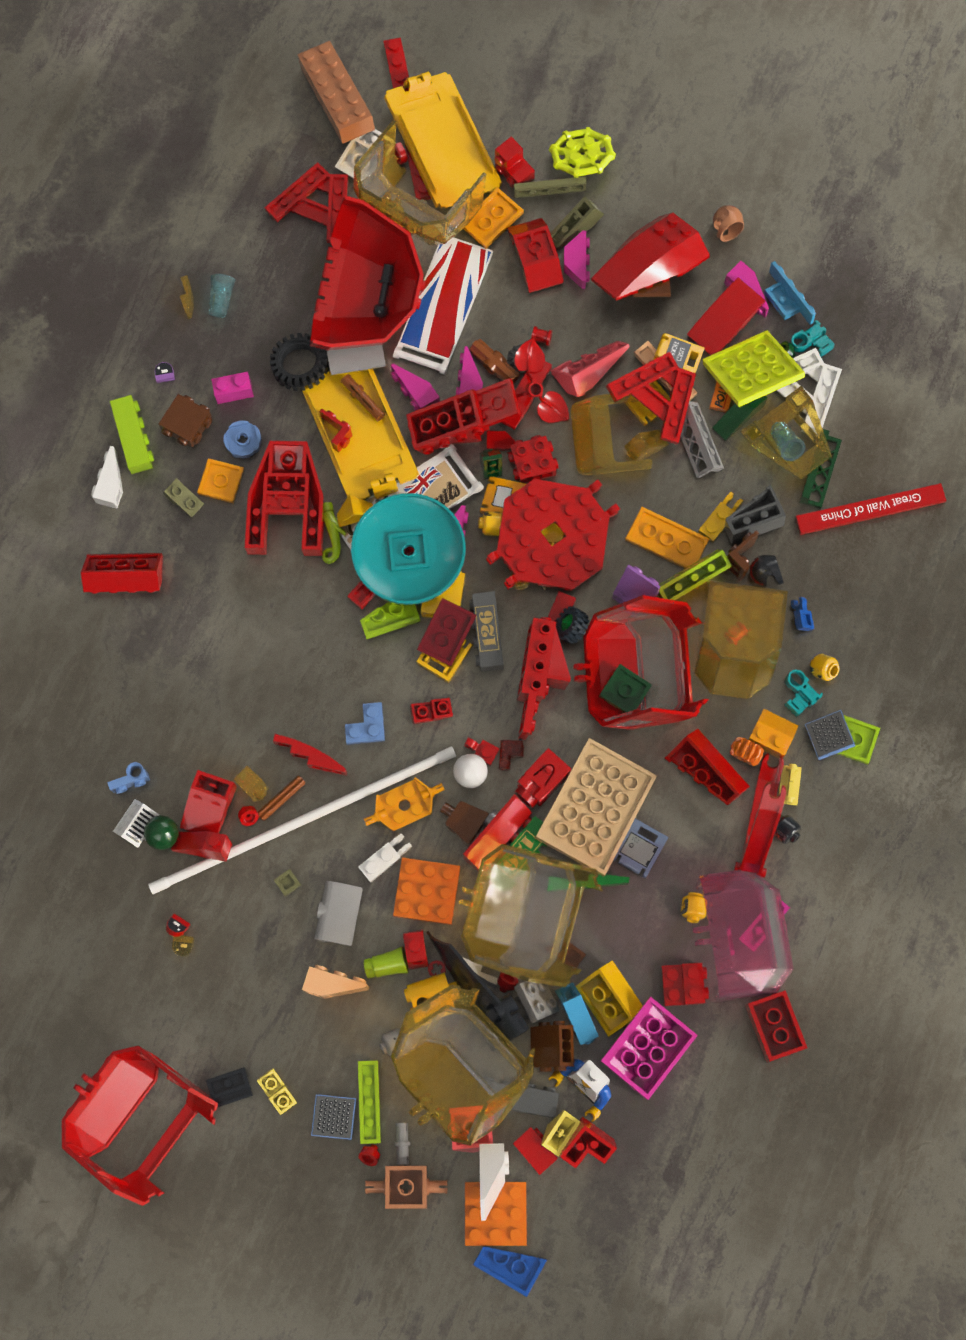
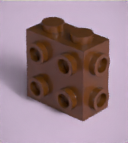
M178 394L158 424L163 435L168 438L172 436L182 446L186 447L188 445L193 448L195 444L200 442L205 428L210 427L212 416L207 406L203 404L198 405L194 403L191 397Z
M553 1021V1025H551V1022H538L539 1026L530 1027L531 1068H539L540 1072H552V1068H554V1071H566V1067H574L573 1025H565V1021Z

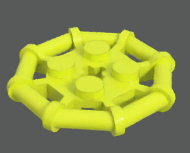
M590 127L569 132L565 130L562 132L561 137L549 147V152L554 162L553 167L556 170L560 169L573 175L574 178L596 173L599 175L603 173V169L610 161H613L616 157V153L611 145V137L598 133ZM605 147L606 152H601L600 149ZM559 155H563L564 159L561 160Z

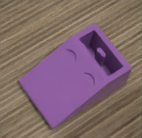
M628 565L613 592L612 599L620 604L642 595L658 597L660 586L654 578H648L643 575L642 570L638 567Z

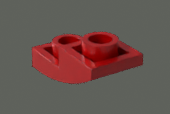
M450 698L434 699L430 702L410 705L413 724L453 717Z

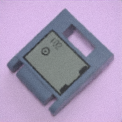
M634 819L614 861L619 854L622 857L618 863L639 875L642 868L646 869L642 876L646 879L669 837ZM640 827L657 835L658 837L655 842L638 834Z

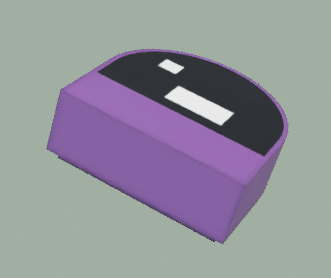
M161 362L155 367L157 383L175 380L174 370L169 363Z

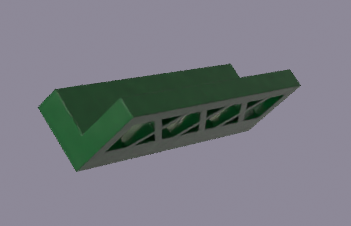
M822 429L799 502L819 509L822 508L842 442L841 439L828 436L830 431ZM826 442L835 443V450L828 452L825 448ZM827 457L831 464L823 469L820 462ZM822 474L826 481L818 486L815 478ZM817 491L820 501L809 500L811 493Z

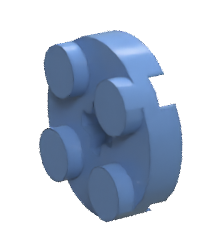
M242 420L232 423L224 434L225 447L235 458H247L260 450L262 442L260 431L248 421ZM244 435L245 438H248L245 443L238 442L240 436Z

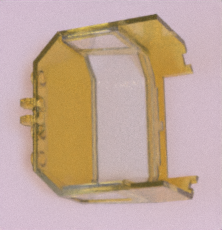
M393 119L354 166L353 190L358 199L364 200L428 245L446 244L466 227L482 208L486 173L483 172L473 186L464 191L446 215L427 205V201L419 200L402 189L397 188L396 184L405 175L406 169L400 167L396 162L398 160L395 155L396 121Z
M501 844L482 858L474 889L466 887L462 889V892L469 895L472 894L471 901L466 899H460L459 904L469 906L461 937L470 961L528 982L566 987L570 983V978L582 971V969L567 965L564 962L584 886L603 891L602 886L598 884L596 879L598 877L597 869L510 845Z
M452 984L406 1013L391 1058L400 1083L418 1102V1104L412 1107L409 1114L413 1117L420 1113L422 1109L427 1112L418 1119V1124L422 1126L432 1118L453 1142L471 1146L501 1124L527 1089L534 1073L533 1057L535 1048L530 1050L526 1059L475 1004L480 989H461L459 985Z

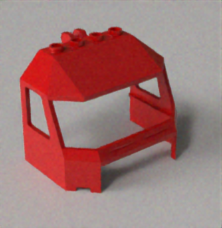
M139 1045L113 1051L105 1059L98 1072L92 1077L85 1073L81 1076L86 1083H89L85 1089L78 1084H75L73 1087L80 1094L62 1118V1149L112 1193L144 1206L150 1202L149 1198L157 1195L159 1197L164 1194L149 1178L197 1113H200L215 1125L216 1118L213 1117V1113L217 1110L218 1103L158 1056ZM160 1068L168 1074L167 1079L188 1091L186 1104L140 1167L120 1179L108 1173L91 1160L90 1157L108 1148L157 1082Z

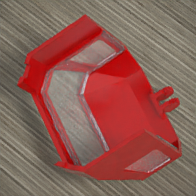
M642 595L594 613L583 636L585 663L574 664L573 669L586 671V675L575 676L574 681L586 682L588 712L602 727L633 730L676 723L696 717L700 712L701 706L707 703L709 699L695 702L692 699L687 629L700 625L702 622L698 617L695 618L690 612L692 608L687 602ZM619 664L652 684L638 708L625 713L598 697Z

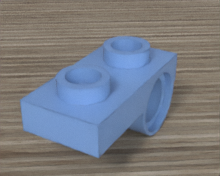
M133 762L126 768L127 776L107 783L113 793L120 794L126 792L129 787L145 785L146 781H149L150 778L148 772L140 763ZM135 769H141L139 776H132V772Z

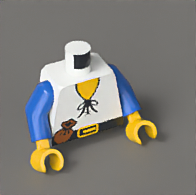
M574 1059V1067H566V1071H554L549 1081L552 1078L556 1079L557 1082L554 1086L557 1087L565 1076L594 1104L585 1112V1117L589 1113L593 1115L591 1120L593 1122L600 1116V1110L604 1108L611 1098V1091L608 1086L610 1079L591 1060L582 1061Z

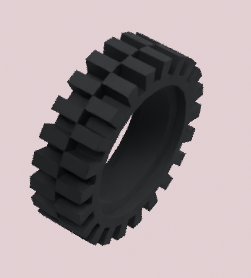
M297 333V338L294 337V334H290V340H287L286 336L283 337L284 343L278 341L276 343L278 348L273 347V354H270V365L277 382L279 381L281 386L285 385L286 389L289 390L292 386L293 391H298V387L301 388V391H305V386L307 385L311 389L313 388V382L318 385L320 383L319 378L323 380L325 378L324 373L327 374L329 362L326 350L311 347L310 335L305 333L304 337L302 333ZM298 349L311 351L316 356V361L310 371L301 375H293L285 371L283 362L290 352Z

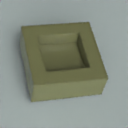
M290 869L274 880L285 897L302 886Z

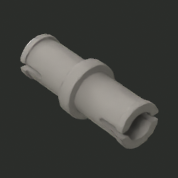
M396 1123V1142H394V1146L397 1147L396 1165H409V1146H411L408 1141L409 1123Z

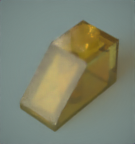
M660 430L638 433L624 447L633 461H639L648 458L669 444L667 441L659 439Z

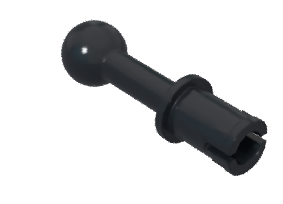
M384 264L381 280H379V283L382 284L379 302L373 309L374 315L378 318H384L388 313V308L385 304L389 285H393L392 277L394 266Z

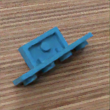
M775 261L771 262L769 272L777 283L765 289L764 294L784 320L800 312L809 325L813 324L815 319L814 308L811 305L809 306L805 301L804 295L798 292L793 281L785 275L783 268L780 265L778 266Z

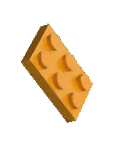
M497 187L460 222V227L487 249L508 227L524 214V210Z

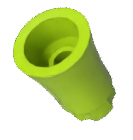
M403 946L380 955L372 956V958L365 959L363 963L367 978L409 973L406 952Z

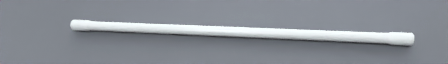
M452 746L427 759L231 847L228 859L432 766L455 758V751ZM204 859L174 874L149 883V888L152 894H156L177 882L224 861Z

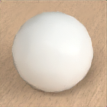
M466 754L456 761L453 773L456 781L461 786L475 788L480 786L487 778L488 768L484 759L479 755Z

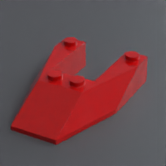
M269 441L248 492L245 550L247 555H266L269 514L303 515V555H323L324 496L307 441Z

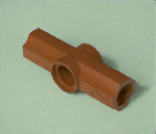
M481 339L476 340L469 348V351L482 362L483 367L490 374H495L502 381L510 378L513 384L517 382L520 374L507 363V360L499 351H494Z

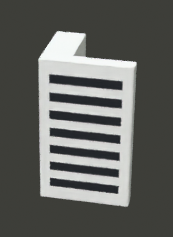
M134 799L113 832L138 848L144 840L146 823L151 818L159 816V814Z

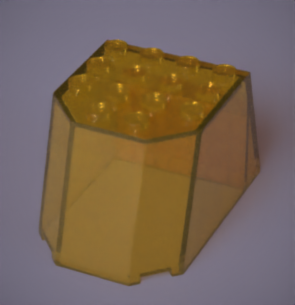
M716 581L705 582L700 619L702 624L699 627L694 673L701 679L711 694L750 699L754 694L771 683L782 648L788 591Z

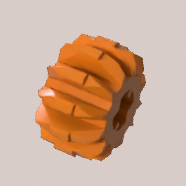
M741 737L735 739L730 749V754L734 758L753 766L758 765L764 753V749L760 745Z

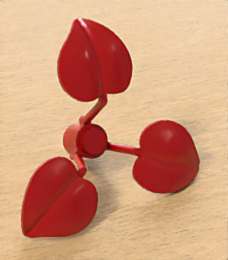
M529 339L518 348L514 357V363L519 371L527 370V375L531 382L526 385L525 392L517 394L516 397L519 398L526 395L529 397H539L541 402L537 406V413L540 419L545 422L566 421L569 419V412L563 397L557 392L548 391L544 398H542L543 386L541 383L536 382V379L530 373V371L538 372L543 368L545 356L535 339Z

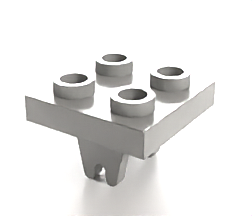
M543 975L514 987L518 994L514 999L515 1001L521 1000L527 1012L523 1017L524 1019L529 1017L531 1023L560 1011Z

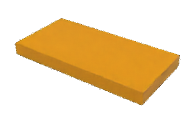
M641 507L625 541L685 569L700 560L710 538Z

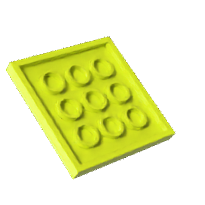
M768 330L702 359L705 368L738 407L805 377L804 370Z

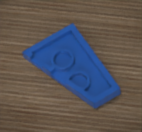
M483 1246L473 1265L527 1297L547 1259Z

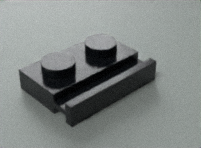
M245 1067L206 1080L210 1097L218 1103V1107L253 1096Z

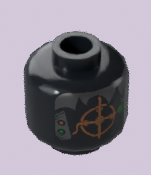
M781 815L774 836L783 844H787L790 841L795 843L801 836L799 834L801 826L790 815Z

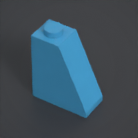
M573 982L555 990L570 1025H573V1032L580 1045L592 1043L599 1035L583 998Z

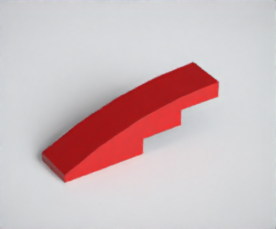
M545 361L540 371H530L536 382L541 383V385L543 384V381L552 369V364ZM527 372L515 390L516 395L525 392L526 385L531 382ZM526 395L517 398L521 415L501 423L515 430L532 405L534 397Z
M278 734L274 735L273 742L275 745L291 748L290 754L293 757L307 759L309 768L347 775L346 768L318 749L293 738Z

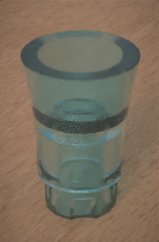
M213 274L210 276L209 314L218 318H224L227 316L236 280L228 275Z
M776 422L771 427V435L779 448L781 457L786 461H794L800 458L806 448L804 441L785 422Z

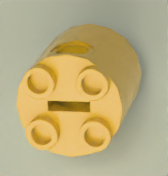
M445 973L406 985L407 988L404 989L407 1003L412 1002L413 1005L410 1008L413 1021H418V1023L457 1011L453 999L461 997L456 981L448 984ZM424 997L427 999V1003L419 1005L417 1000Z

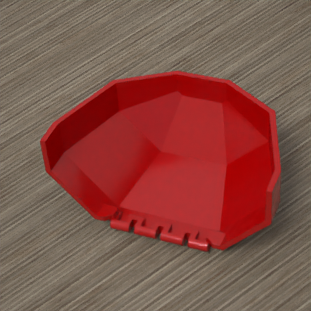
M345 195L342 199L330 238L332 247H328L326 260L331 261L332 264L325 263L322 278L328 279V282L321 281L318 296L324 297V300L318 298L316 300L314 309L316 313L313 315L310 346L327 351L383 345L412 316L416 309L419 310L421 304L419 294L420 291L423 292L425 286L424 274L411 233L364 200ZM384 264L394 266L392 277L393 285H389L385 304L388 308V313L384 318H378L374 315L373 309L379 302L382 286L379 280H381Z

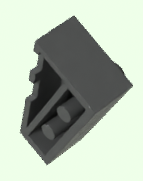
M771 484L761 494L753 497L752 501L745 506L743 505L725 519V531L732 545L741 542L743 537L749 532L754 533L757 530L760 535L784 526L786 515Z

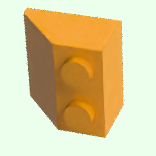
M763 709L748 740L760 745L764 752L778 759L780 756L783 758L794 738L798 725Z

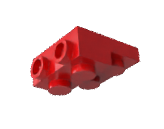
M702 963L661 966L664 1006L706 1003L705 999H709L708 987H704V979H707V968L703 967Z

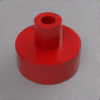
M243 806L238 812V818L242 825L251 826L257 822L259 814L255 807Z
M501 972L497 979L500 991L506 993L507 990H514V987L518 984V978L510 972Z
M371 1144L370 1146H364L358 1157L365 1165L376 1166L380 1159V1153L377 1151L378 1147Z

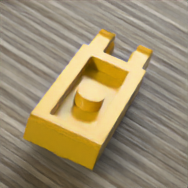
M730 492L723 502L719 503L698 530L700 534L710 538L711 542H714L725 529V519L737 511L744 501L740 498L732 509L729 508L727 504L732 500L733 492Z

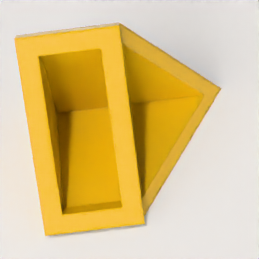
M349 494L337 513L339 527L359 522L364 513L373 504Z

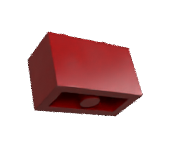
M530 1127L513 1145L540 1175L558 1158L541 1145L544 1135L536 1127L533 1130Z

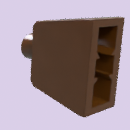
M460 801L456 808L446 802L440 810L442 814L449 817L445 826L468 847L483 827V823L489 815L488 812L463 801Z

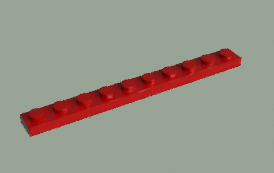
M401 37L384 40L386 58L394 89L403 86L405 80L409 78ZM405 144L416 202L429 200L431 197Z

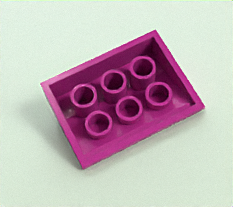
M649 997L601 1059V1062L640 1096L649 1100L698 1035L656 1000Z

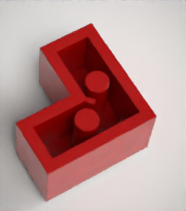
M512 136L495 149V169L499 175H503L506 178L510 187L513 188L514 184L527 183L535 179V170L523 158V148Z
M582 1116L579 1120L581 1123L559 1157L574 1168H577L588 1153L605 1164L617 1149L615 1140Z

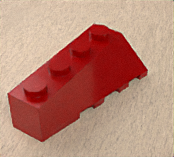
M699 729L688 734L664 758L668 762L672 761L683 773L687 772L691 775L695 782L706 786L710 793L726 805L732 803L750 787Z

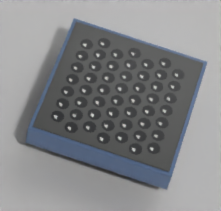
M841 710L805 724L819 760L856 746Z
M316 1094L311 1136L352 1140L356 1098Z

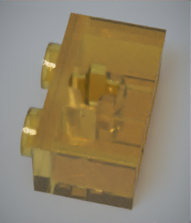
M248 766L233 779L254 802L262 800L267 794L268 787L264 781Z

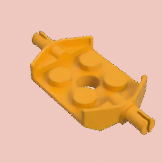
M415 777L412 781L381 795H376L375 813L363 819L366 826L378 821L391 831H396L432 814L433 797H435V794L445 791L442 783L431 788ZM404 800L410 803V808L406 811L399 808L400 802Z

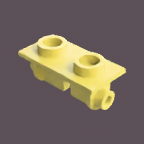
M796 764L783 766L779 787V795L782 785L786 787L784 804L795 806L798 804L802 767H797Z

